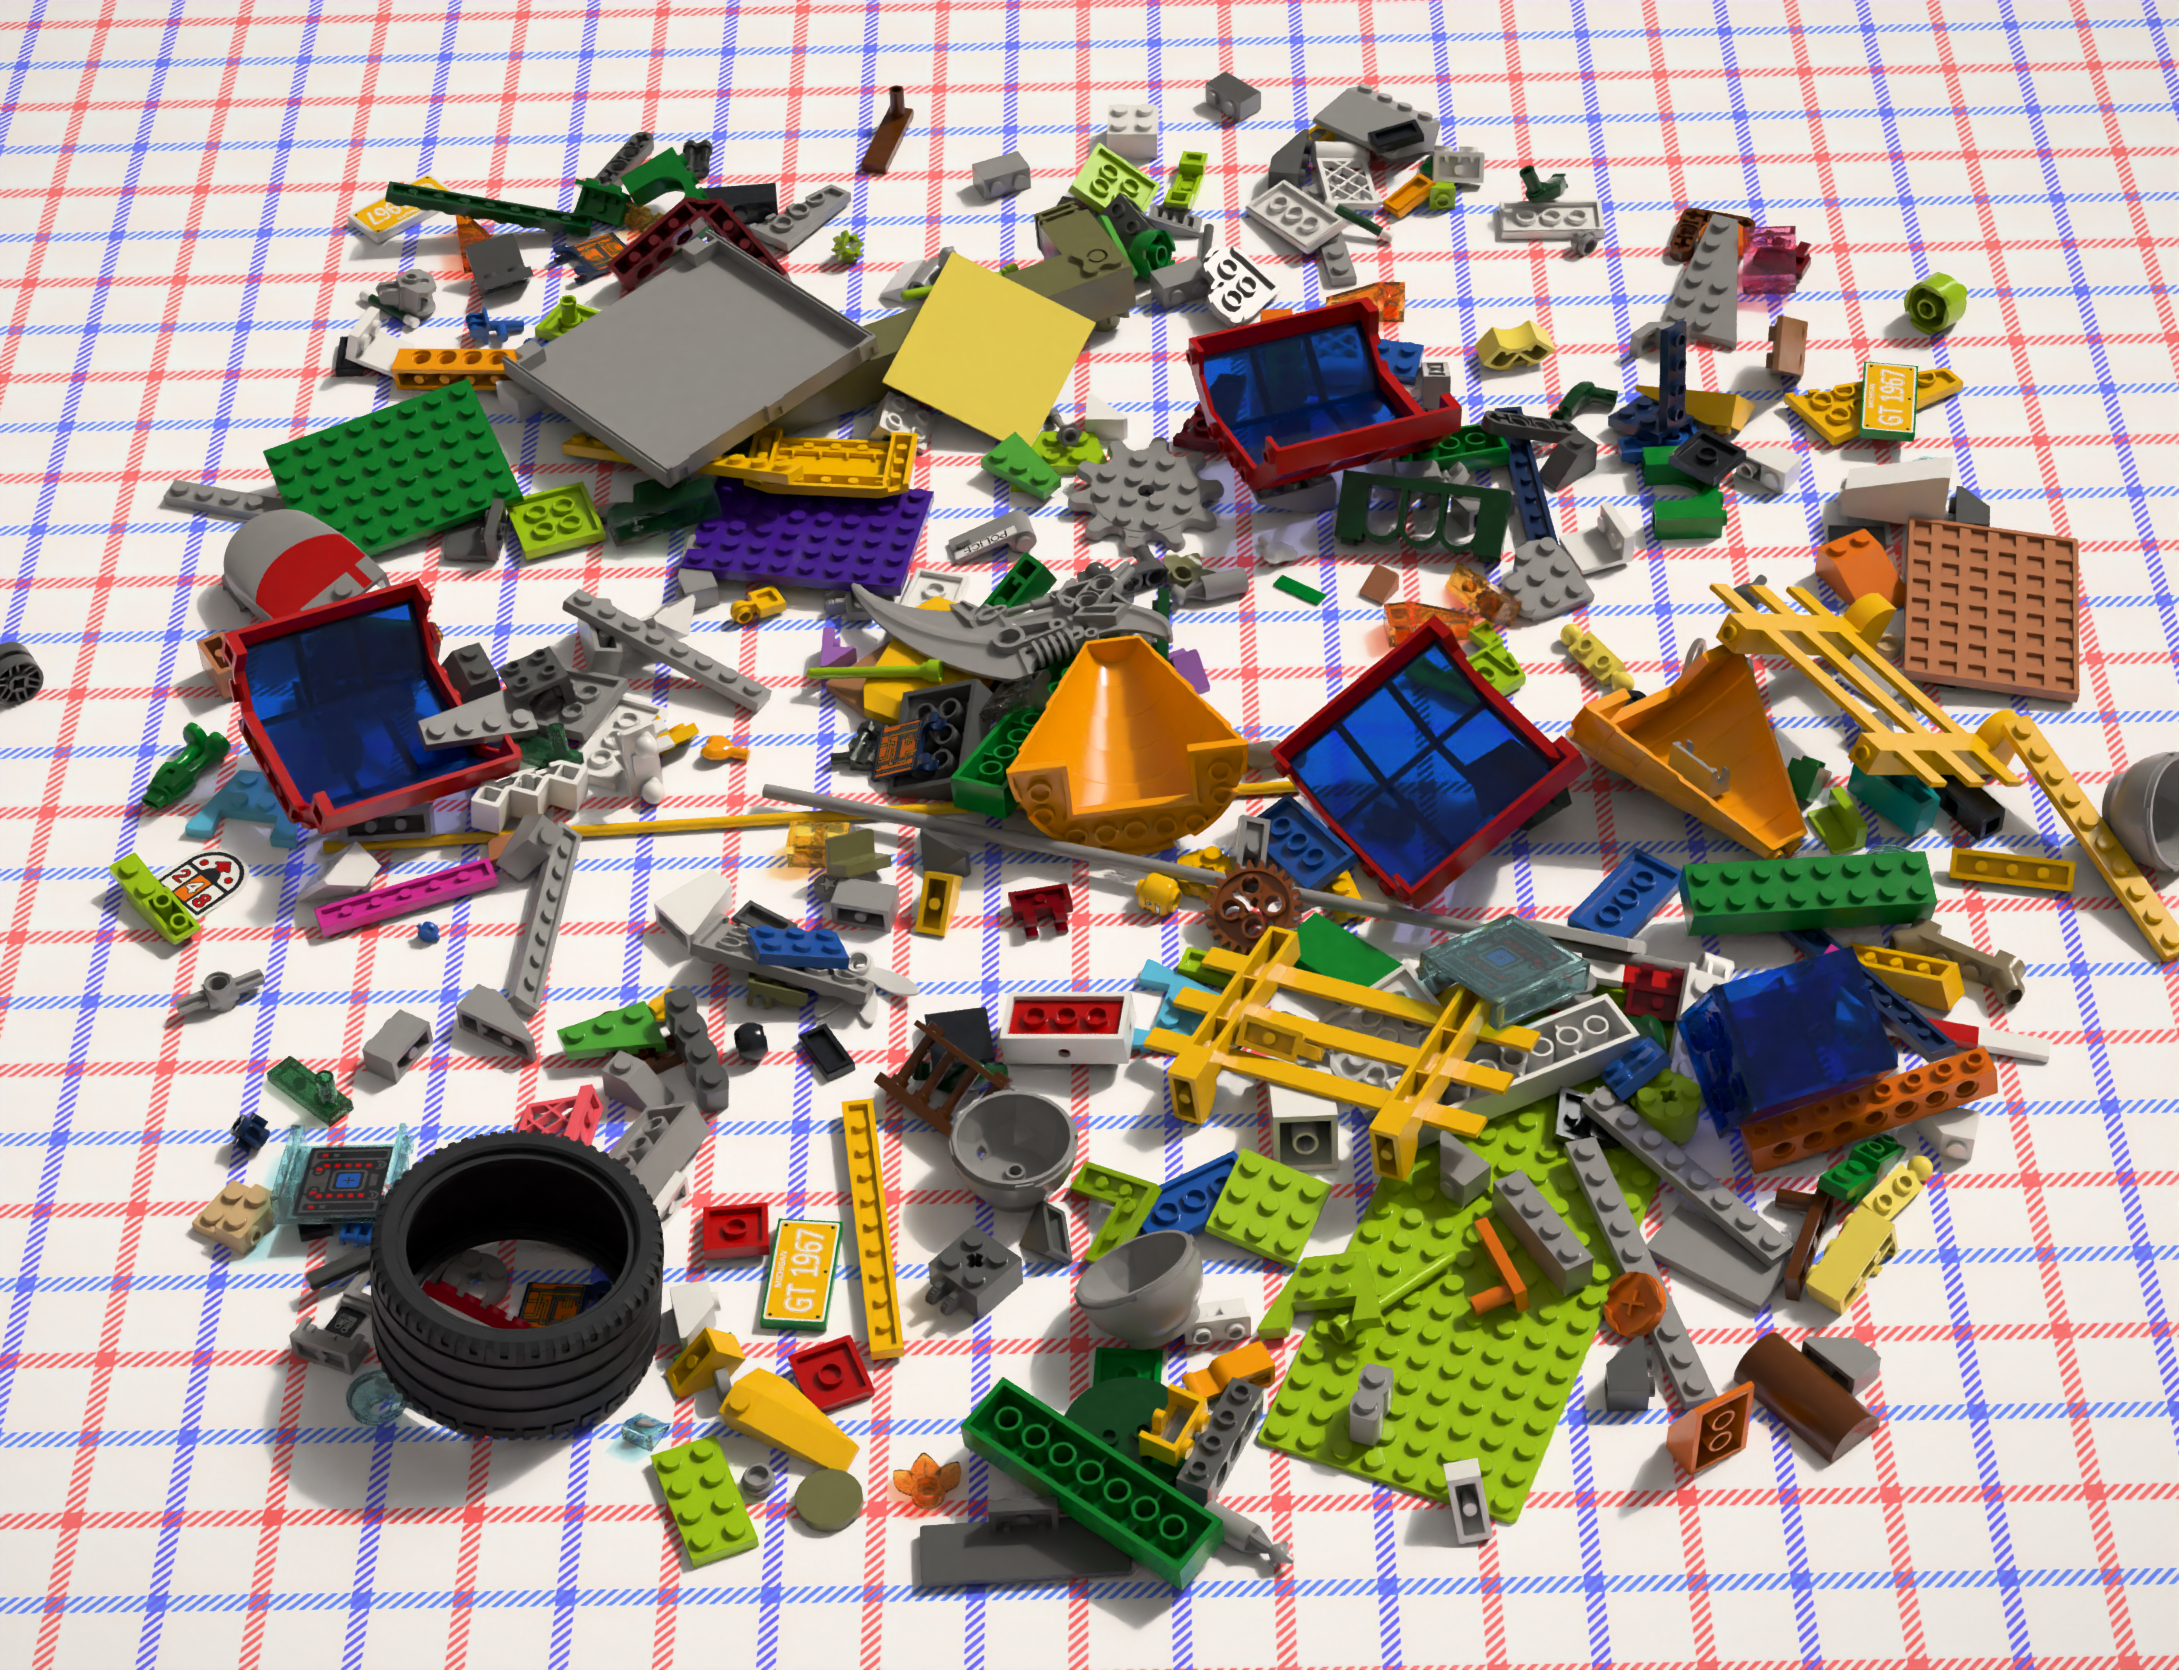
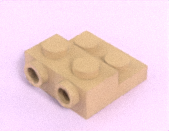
M232 1179L192 1221L194 1231L245 1255L253 1246L260 1242L262 1236L273 1224L280 1221L285 1210L281 1195L257 1183L250 1188Z

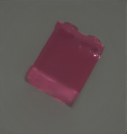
M1796 226L1743 228V295L1760 296L1762 294L1786 295L1796 293Z

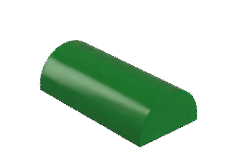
M1480 423L1461 426V431L1452 434L1445 442L1438 443L1436 448L1392 458L1391 464L1395 473V462L1435 460L1438 463L1440 472H1442L1444 469L1449 471L1454 464L1460 461L1469 472L1507 466L1510 460V448L1503 436L1489 434L1480 427ZM1410 443V444L1398 446V447L1394 448L1393 450L1400 449V448H1404V447L1413 446V445H1416V444H1415V443Z

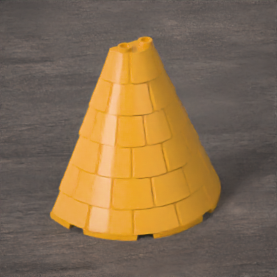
M1140 635L1085 641L1073 663L1058 683L1059 686L1046 703L1045 711L1018 749L1019 754L1010 767L1006 769L1016 802H1020L1027 811L1028 819L1054 840L1139 856L1175 847L1176 840L1192 834L1194 837L1199 835L1222 816L1237 796V786L1242 775L1246 774L1248 740H1245L1233 730L1231 723L1194 691V686L1183 678Z
M1723 644L1701 653L1670 687L1623 707L1631 698L1625 688L1586 704L1570 723L1573 728L1565 733V738L1579 752L1630 779L1634 784L1665 799L1667 803L1695 816L1700 822L1728 835L1735 842L1766 860L1780 859L1784 855V851L1788 855L1794 853L1803 845L1800 840L1808 834L1776 736L1771 732L1753 670L1749 668L1745 654H1733ZM1689 739L1694 744L1693 755L1704 761L1710 768L1715 767L1718 770L1719 776L1722 774L1723 766H1726L1730 770L1729 791L1710 798L1669 767L1668 761L1672 743L1679 741L1685 749V743Z

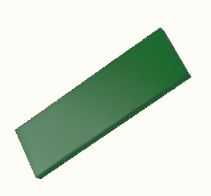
M1281 575L1273 583L1274 587L1316 606L1327 597L1326 594L1284 575Z

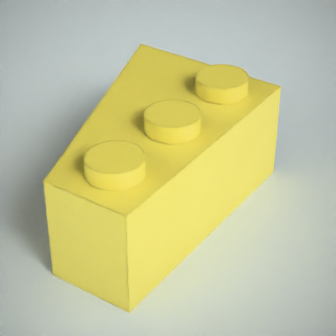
M1862 1205L1859 1206L1854 1214L1850 1213L1842 1224L1840 1235L1837 1239H1831L1826 1245L1823 1252L1824 1257L1818 1265L1814 1264L1807 1272L1805 1281L1808 1296L1843 1315L1865 1290L1866 1286L1863 1284L1870 1274L1877 1277L1882 1271L1883 1267L1879 1265L1887 1255L1894 1258L1899 1252L1895 1224Z

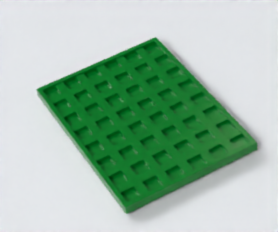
M469 378L263 451L264 458L286 509L298 510L314 516L343 534L369 557L482 517L486 514V510H490L493 499H504L505 508L524 501L522 492Z

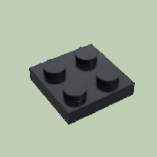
M1701 428L1669 455L1668 464L1714 487L1746 460L1747 451Z

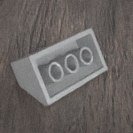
M694 1102L647 1107L608 1154L611 1159L616 1158L619 1160L621 1166L629 1168L631 1175L638 1177L639 1184H643L646 1187L647 1194L651 1195L654 1202L675 1171L679 1172L686 1167V1162L694 1152L702 1147V1142L711 1131Z

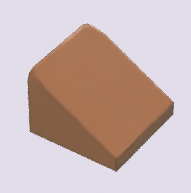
M1376 564L1360 589V594L1380 604H1384L1399 590V574Z

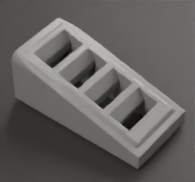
M1151 204L1148 218L1159 230H1166L1171 236H1200L1202 217L1165 206Z

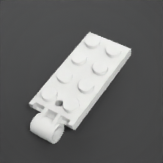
M1704 951L1700 954L1696 964L1690 962L1685 968L1669 1057L1673 1062L1667 1066V1069H1670L1673 1073L1686 1076L1694 1083H1697L1701 1088V1097L1724 1103L1728 1098V1087L1731 1081L1748 981L1743 979L1739 983L1730 981L1734 971V962Z

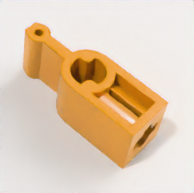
M1258 1341L1222 1354L1212 1360L1207 1368L1196 1372H1188L1181 1376L1186 1390L1205 1397L1209 1401L1223 1395L1232 1377L1262 1388L1275 1384V1363L1262 1341Z

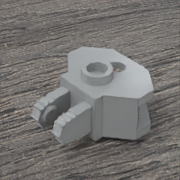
M409 269L402 275H396V281H383L375 288L378 299L383 305H398L399 310L409 312L415 316H428L436 310V304L432 296L436 292V283L432 274L421 269Z

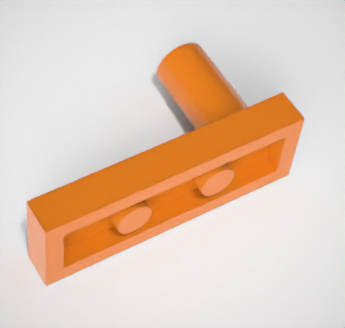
M1487 1217L1474 1221L1478 1242L1501 1282L1496 1287L1469 1297L1474 1314L1478 1316L1512 1302L1517 1313L1530 1309L1527 1289Z

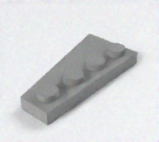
M830 184L806 196L805 202L792 203L786 206L785 212L779 215L772 213L765 217V222L759 225L753 223L747 227L756 238L788 252L851 202V192Z
M508 688L418 721L416 728L425 752L502 741L503 736L509 734L512 739L537 736L538 726L528 699L516 702Z

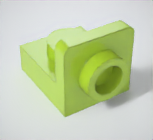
M1437 182L1436 186L1430 187V196H1428L1430 210L1455 209L1456 187L1453 182Z

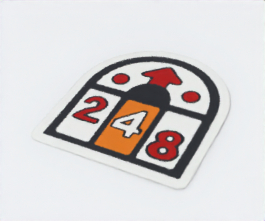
M220 848L205 849L185 857L156 876V878L163 887L168 886L192 917L198 920L243 889L249 878V866L241 855L231 850Z

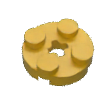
M1216 846L1196 850L1177 859V864L1225 873L1224 869H1228L1233 873L1230 858L1222 854L1221 849ZM1175 879L1178 882L1179 889L1182 890L1185 896L1190 898L1191 894L1200 896L1202 901L1214 897L1210 894L1209 887L1218 888Z

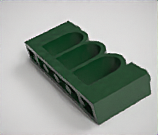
M1344 470L1334 536L1336 539L1341 540L1340 544L1346 546H1357V542L1364 543L1365 536L1373 543L1379 545L1392 544L1402 537L1410 547L1418 550H1428L1441 542L1443 547L1450 553L1466 555L1473 552V556L1479 558L1478 562L1495 564V560L1502 561L1512 494L1508 490ZM1372 488L1402 492L1397 526L1392 533L1386 536L1374 535L1368 529ZM1411 493L1441 497L1435 533L1424 541L1413 540L1406 533ZM1449 498L1480 502L1474 538L1463 546L1452 545L1445 539Z

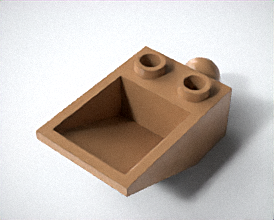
M1777 315L1774 326L1769 325L1768 341L1773 342L1772 352H1767L1765 368L1770 369V375L1803 377L1808 321Z

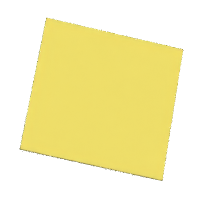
M952 251L882 383L1001 442L1016 431L1032 447L1096 322Z

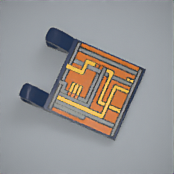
M611 232L569 247L555 246L553 252L560 256L554 257V261L558 265H563L574 256L583 265L574 268V273L580 275L577 278L575 277L574 281L578 285H585L594 276L609 272L610 270L606 264L625 249L627 245Z
M933 711L928 713L925 718L881 728L871 780L877 782L915 772H936L939 760H931V754L923 753L927 730L943 731L946 727L947 719H938L939 713Z
M601 1280L593 1284L528 1282L517 1317L532 1325L530 1329L560 1323L586 1311L589 1299L599 1302L611 1290L612 1284L607 1280Z

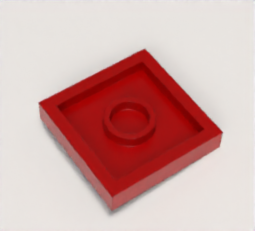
M768 1202L703 1207L704 1260L770 1255Z
M850 1334L787 1356L788 1365L800 1392L823 1413L875 1395V1388Z

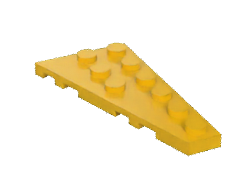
M1947 367L1918 372L1916 410L1963 390L1964 381ZM1862 381L1835 385L1833 390L1820 392L1816 388L1808 390V393L1795 396L1794 392L1784 394V403L1833 446L1859 435Z

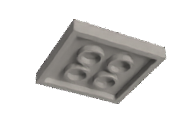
M563 666L569 675L578 702L567 706L561 697H555L551 688L527 699L539 733L585 742L630 688L627 678Z

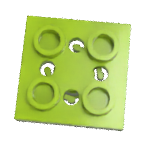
M564 295L562 299L560 298V303L535 327L536 337L552 341L600 311L577 304V299L573 295Z

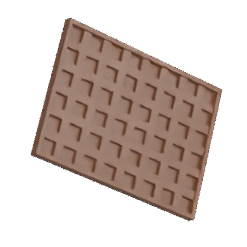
M1909 516L1907 523L1902 675L1906 679L2077 703L2080 695L2078 539Z

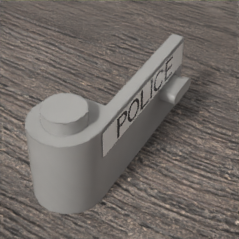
M1015 510L949 539L948 542L955 562L959 565L1007 542L1013 551L1027 552L1036 545L1037 538L1027 513Z

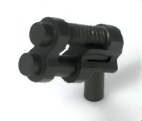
M688 140L683 145L684 156L690 165L686 170H692L698 179L705 178L709 174L710 155L713 150L710 141L703 140L696 143L694 140Z
M870 720L861 723L857 729V737L851 739L848 744L849 752L830 753L831 765L850 763L851 771L854 769L871 771L875 761L880 729L888 727V725L882 724L876 727L875 723ZM874 740L873 744H871V742L867 743V741Z

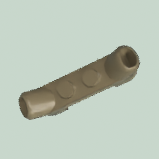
M1924 918L1914 920L1908 929L1892 932L1889 938L1890 950L1958 963L1961 976L1992 988L1998 1002L2002 1005H2015L2021 1001L2025 994V986L2021 979L2026 973V966L2020 958L2001 949H1999L1995 956L1986 954L1941 935L1942 925Z

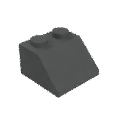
M480 642L451 651L441 664V667L447 670L451 685L459 691L462 704L501 691L499 676Z

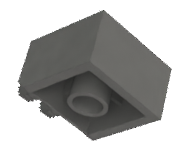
M972 1225L928 1263L930 1284L933 1287L926 1293L925 1300L933 1306L947 1296L948 1298L943 1300L940 1307V1312L948 1317V1315L950 1316L960 1307H963L975 1317L984 1318L1023 1284L1022 1258L975 1225Z

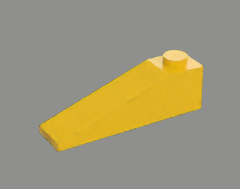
M1851 942L1845 948L1897 994L1920 1005L1950 1011L1965 993L1959 966L1956 962Z

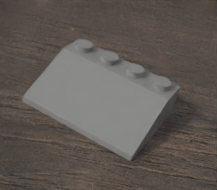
M1359 84L1356 87L1347 88L1313 117L1312 121L1325 129L1374 151L1368 141L1369 132L1415 119L1424 133V142L1381 154L1390 159L1434 150L1441 121L1434 119L1431 113L1417 111L1413 109L1411 104L1406 102H1397L1389 94L1377 93L1373 91L1372 86L1367 84Z

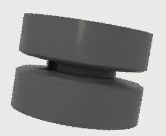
M17 642L0 644V702L6 705H19L31 700L42 688L44 682L42 670L24 645Z

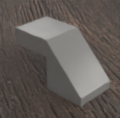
M1648 322L1631 333L1629 355L1639 359L1653 348L1660 350V331L1674 325L1676 322ZM1687 322V325H1686V334H1687L1686 346H1688V344H1689V334H1690V324Z

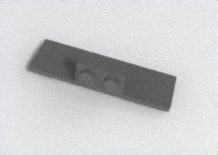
M1057 1497L1003 1498L988 1501V1522L922 1525L920 1527L921 1582L923 1587L1124 1576L1132 1573L1131 1557L1072 1517H1058Z

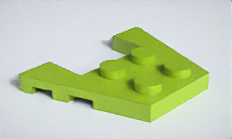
M1041 431L1031 447L1057 474H1076L1077 467L1083 461L1095 464H1105L1108 462L1095 432L1081 431L1082 435L1079 438L1078 444L1064 448L1061 442L1056 439L1057 431ZM1010 483L1011 492L1029 493Z
M1486 619L1469 629L1468 639L1482 649L1467 658L1476 672L1480 671L1485 679L1503 696L1524 685L1526 682L1525 673L1512 653L1507 652L1499 634L1496 635L1492 622ZM1423 656L1404 670V676L1412 681L1473 706L1478 703V700L1452 667L1442 671Z
M1366 1251L1304 1257L1259 1324L1257 1332L1260 1339L1289 1337L1295 1312L1355 1306L1351 1320L1355 1330L1384 1327L1385 1322L1380 1309L1381 1305Z

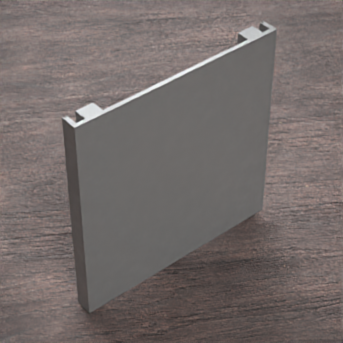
M710 229L709 232L706 231L708 243L696 237L683 245L681 249L684 260L544 347L530 340L514 350L516 362L506 355L505 358H501L507 376L668 489L879 353L875 334Z

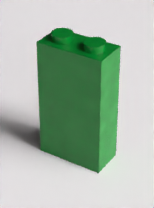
M1317 912L1294 930V932H1298L1301 956L1293 968L1370 987L1402 966V963Z

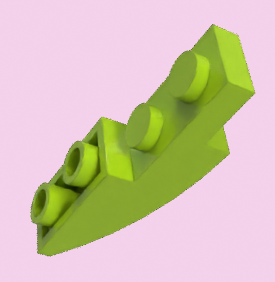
M135 852L109 866L110 874L126 892L127 901L166 940L176 945L201 931V926L170 888L161 885Z

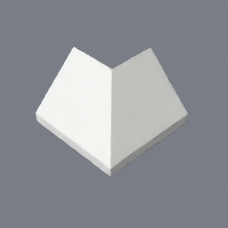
M694 595L687 596L661 606L639 620L655 629L661 630L676 640H680L689 636L696 599Z

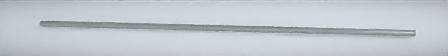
M767 783L762 791V797L920 829L925 827L930 831L1149 874L1155 872L1169 878L1219 887L1215 880L1216 877L1223 880L1227 878L1223 872ZM1253 883L1248 885L1245 892L1255 893L1259 888V884ZM1300 887L1292 888L1299 889L1301 896L1295 900H1300L1303 904L1480 939L1506 929L1504 927ZM1526 932L1550 948L1582 953V957L1634 967H1640L1642 962L1655 964L1654 970L1671 973L1673 967L1685 969L1689 964Z

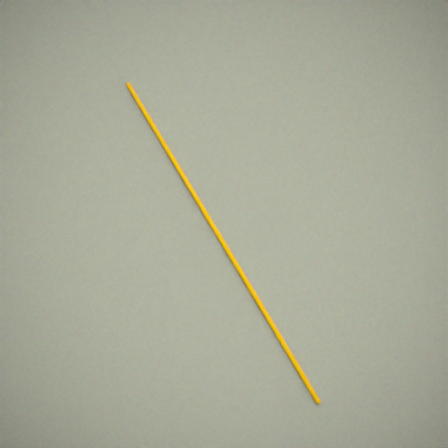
M1291 781L1238 784L1237 796L1299 792ZM953 802L885 806L926 815L974 813L954 807ZM1020 803L1015 810H1022L1024 808ZM828 810L569 827L581 834L582 837L862 820L869 818ZM516 829L501 830L500 834L489 831L434 834L431 838L358 843L366 851L488 843V840L502 835L514 833ZM342 840L323 841V852L337 853L352 843H342Z

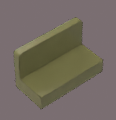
M867 828L825 839L826 871L828 875L848 878L892 867L891 855L875 852L873 829Z

